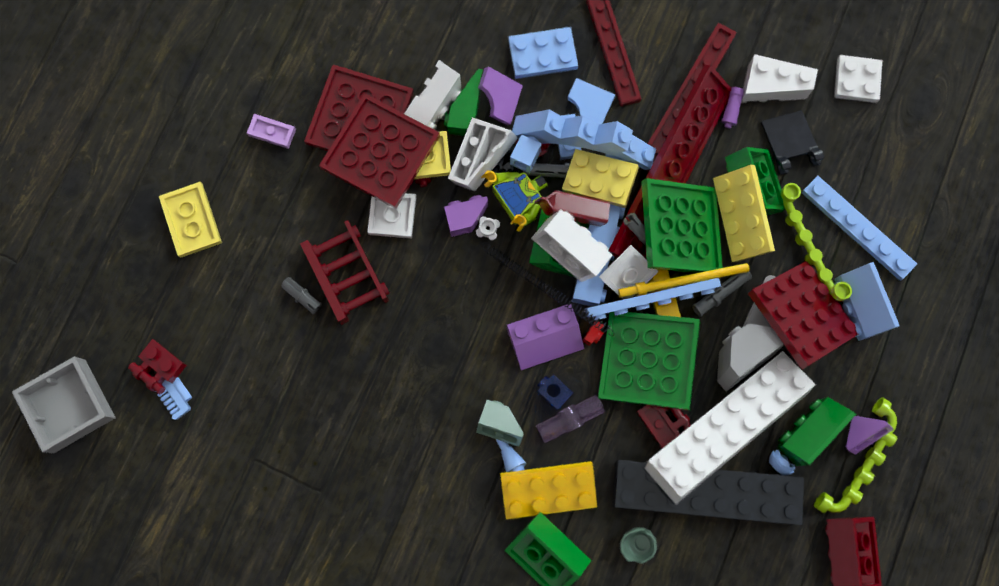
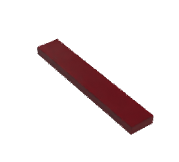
M586 0L620 107L641 102L642 98L610 1Z

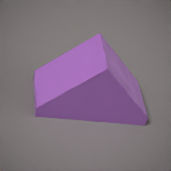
M854 416L851 420L846 447L856 455L894 429L886 421Z

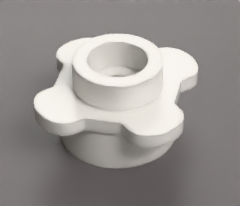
M481 217L476 235L495 240L500 222L497 219Z

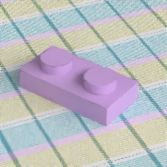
M254 114L247 134L250 137L289 149L296 129L294 126Z

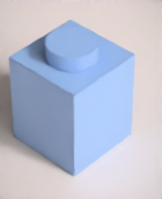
M521 135L510 156V165L530 173L541 152L539 140L533 136L526 137Z

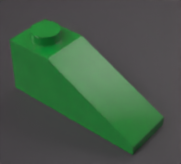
M483 69L476 71L451 105L450 113L445 114L444 126H447L448 134L465 136L472 117L477 119L481 94L479 84L483 75Z

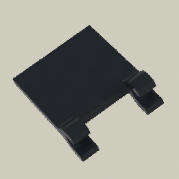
M802 110L761 121L776 159L779 175L789 173L788 169H791L789 159L809 154L812 166L821 164L820 160L824 159L823 152L817 147Z

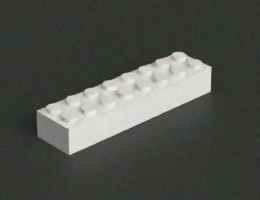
M782 351L648 461L645 470L674 503L678 504L804 398L816 384Z

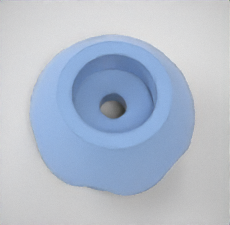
M779 450L771 452L769 463L779 474L787 476L794 473L795 466L790 464L785 455H781Z

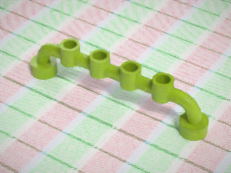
M788 183L781 190L783 204L788 214L785 221L787 225L795 227L798 233L795 241L798 245H804L807 251L805 261L815 266L818 272V279L827 286L829 293L835 300L844 301L851 296L852 288L846 282H839L834 285L831 270L825 268L821 260L823 257L822 252L815 248L811 241L813 237L811 231L805 229L801 221L802 213L796 210L792 203L800 196V187L795 183Z
M882 397L874 404L872 412L879 417L886 416L888 419L887 423L895 430L897 426L896 414L891 409V402ZM894 430L877 440L875 445L869 449L866 454V460L856 470L855 478L843 491V497L839 503L834 504L833 497L823 492L816 499L814 507L822 513L827 510L832 513H839L846 510L851 502L857 504L863 496L858 491L862 483L869 485L874 478V474L870 472L874 464L880 466L886 458V455L882 453L885 445L891 447L896 442L897 436L893 434Z

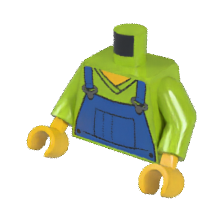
M488 170L481 176V178L488 179L484 184L485 187L495 184L493 185V193L511 218L510 224L519 225L518 232L536 219L541 207L539 204H534V202L541 197L538 191L547 186L542 175L531 181L526 173H494Z

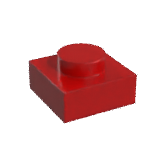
M595 322L582 339L583 343L588 346L593 342L597 344L603 335L601 330L595 328Z

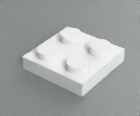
M840 55L837 58L834 98L877 103L880 100L882 60Z
M406 193L397 209L372 197L368 235L412 238L416 194Z
M630 245L599 277L618 294V289L635 286V283L639 282L648 283L659 271L647 268V260ZM635 295L627 296V297H622V299L624 300V299L632 298V297H634Z

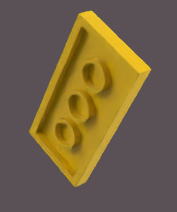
M592 461L500 473L506 519L535 516L539 512L551 514L597 507Z

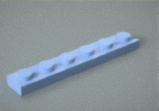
M819 176L801 192L898 280H903L917 265L911 257Z
M714 278L585 308V313L589 311L586 317L593 313L592 317L596 316L595 320L598 318L603 319L606 318L605 313L613 311L615 315L628 313L627 308L635 306L637 310L650 308L649 303L658 301V305L671 303V298L678 296L680 300L693 298V293L701 291L702 295L714 293V288L721 287L719 278Z

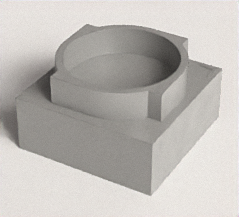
M75 356L12 391L42 452L55 453L115 419L86 360Z

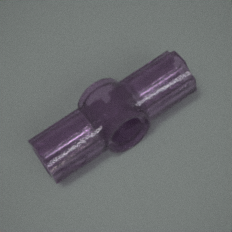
M594 395L577 405L573 404L557 412V415L536 425V428L542 440L546 443L565 432L567 434L585 425V422L604 413L605 410L597 395Z

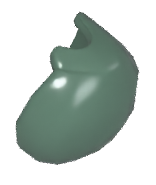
M634 527L624 534L620 542L621 553L628 562L645 563L654 557L657 551V540L650 530Z

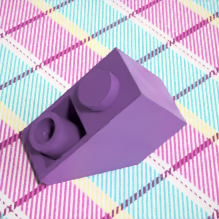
M473 196L469 201L465 202L453 201L444 207L451 237L473 232L479 219L488 207L487 196Z

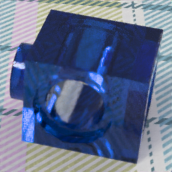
M554 374L550 378L545 376L537 385L540 387L537 393L556 411L573 394ZM554 385L558 387L560 393L557 397L548 395L547 388Z

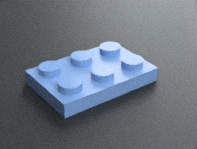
M571 27L509 36L515 79L578 69Z

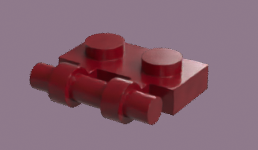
M152 339L138 356L144 362L140 366L133 362L129 365L128 369L133 372L132 375L137 380H142L146 383V387L150 391H155L161 395L165 391L162 383L165 380L173 383L187 365L156 340ZM152 368L157 372L154 377L148 374Z
M646 405L636 412L661 449L665 448L680 435L677 430L679 427L682 426L685 431L692 426L689 422L690 418L687 414L684 415L681 409ZM669 409L677 419L674 423L665 413Z

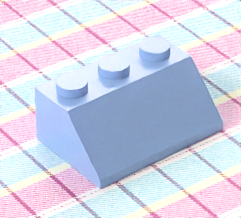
M874 262L834 279V285L839 282H846L852 288L851 296L842 301V308L856 326L858 335L855 337H857L858 341L900 326Z

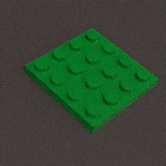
M649 178L642 180L647 268L696 273L723 268L716 189L714 187Z
M614 311L610 312L608 326L610 325L609 328L611 329L607 330L598 398L601 400L690 410L700 319L632 312L615 315Z

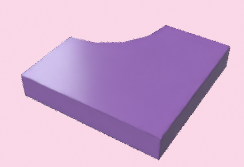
M490 67L484 68L479 88L485 92L489 99L491 107L490 117L509 125L512 122L523 85Z

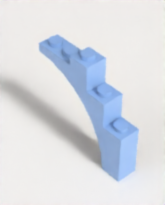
M550 109L516 116L512 130L518 139H520L521 135L526 137L533 136L539 140V143L586 148L638 164L644 170L651 169L656 152L654 147L632 135L633 130L618 121L597 124L584 115L565 119Z

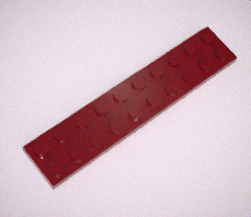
M711 65L703 66L646 178L686 184L730 96L731 87ZM641 186L627 215L635 213L644 224ZM623 222L608 251L615 258H618L632 245L647 260L646 247Z

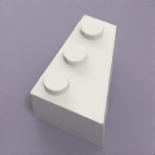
M754 55L748 65L743 87L744 96L741 103L759 100L760 102H766L767 100L775 99L780 101L806 99L814 89L818 69Z
M440 60L436 64L438 70L433 78H427L424 82L427 87L420 96H415L404 113L434 130L437 127V122L445 118V114L449 112V107L462 92L460 74Z
M472 117L448 179L458 186L476 191L485 179L481 178V176L486 171L493 170L518 137L511 130Z

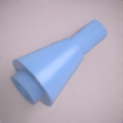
M496 439L502 450L501 453L506 472L525 470L524 466L527 463L508 443Z

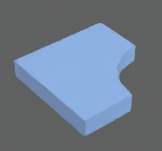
M576 78L567 99L575 104L580 116L584 115L597 124H603L615 94Z

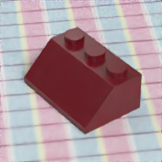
M874 517L827 519L826 534L829 537L830 548L828 556L831 560V582L833 586H882Z

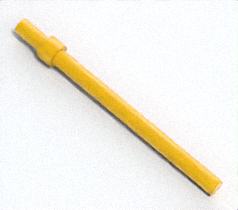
M745 263L646 284L645 282L635 283V286L618 289V294L620 298L632 295L642 296L651 291L749 272V265Z

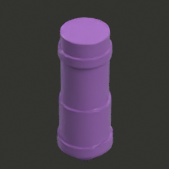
M732 87L729 93L727 107L721 121L725 124V128L731 129L732 126L737 125L739 108L744 96V89L739 87Z

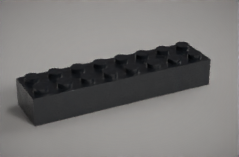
M615 461L612 507L802 525L804 478L717 470L678 504H675L645 470L647 463Z

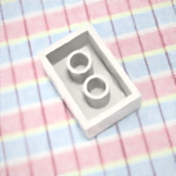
M562 210L547 218L531 238L580 282L597 276L613 256L605 244L597 242L591 236V232L588 229L580 227L570 213Z

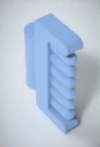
M177 377L173 383L165 380L162 383L165 387L164 393L161 395L157 394L158 397H161V401H165L164 405L167 406V410H171L170 414L173 415L172 418L178 420L191 410L187 402L192 399L188 390Z

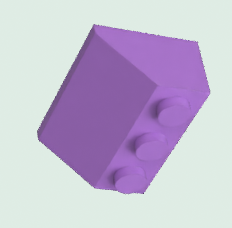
M571 304L568 307L561 306L507 325V331L521 370L584 349L575 313L568 309L572 307Z

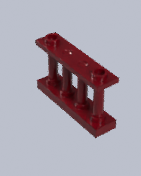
M348 220L344 222L348 231L322 244L312 245L309 240L300 243L341 325L349 322L347 317L350 314L349 311L379 296L387 303L389 300L386 295L390 294L385 283L379 282L358 240L361 235L356 225L351 226ZM353 239L357 250L327 265L325 263L321 264L318 258L322 256L321 253ZM362 257L367 269L337 284L335 282L330 283L328 276L331 275V272ZM372 277L377 288L347 303H340L337 296L340 295L341 291Z

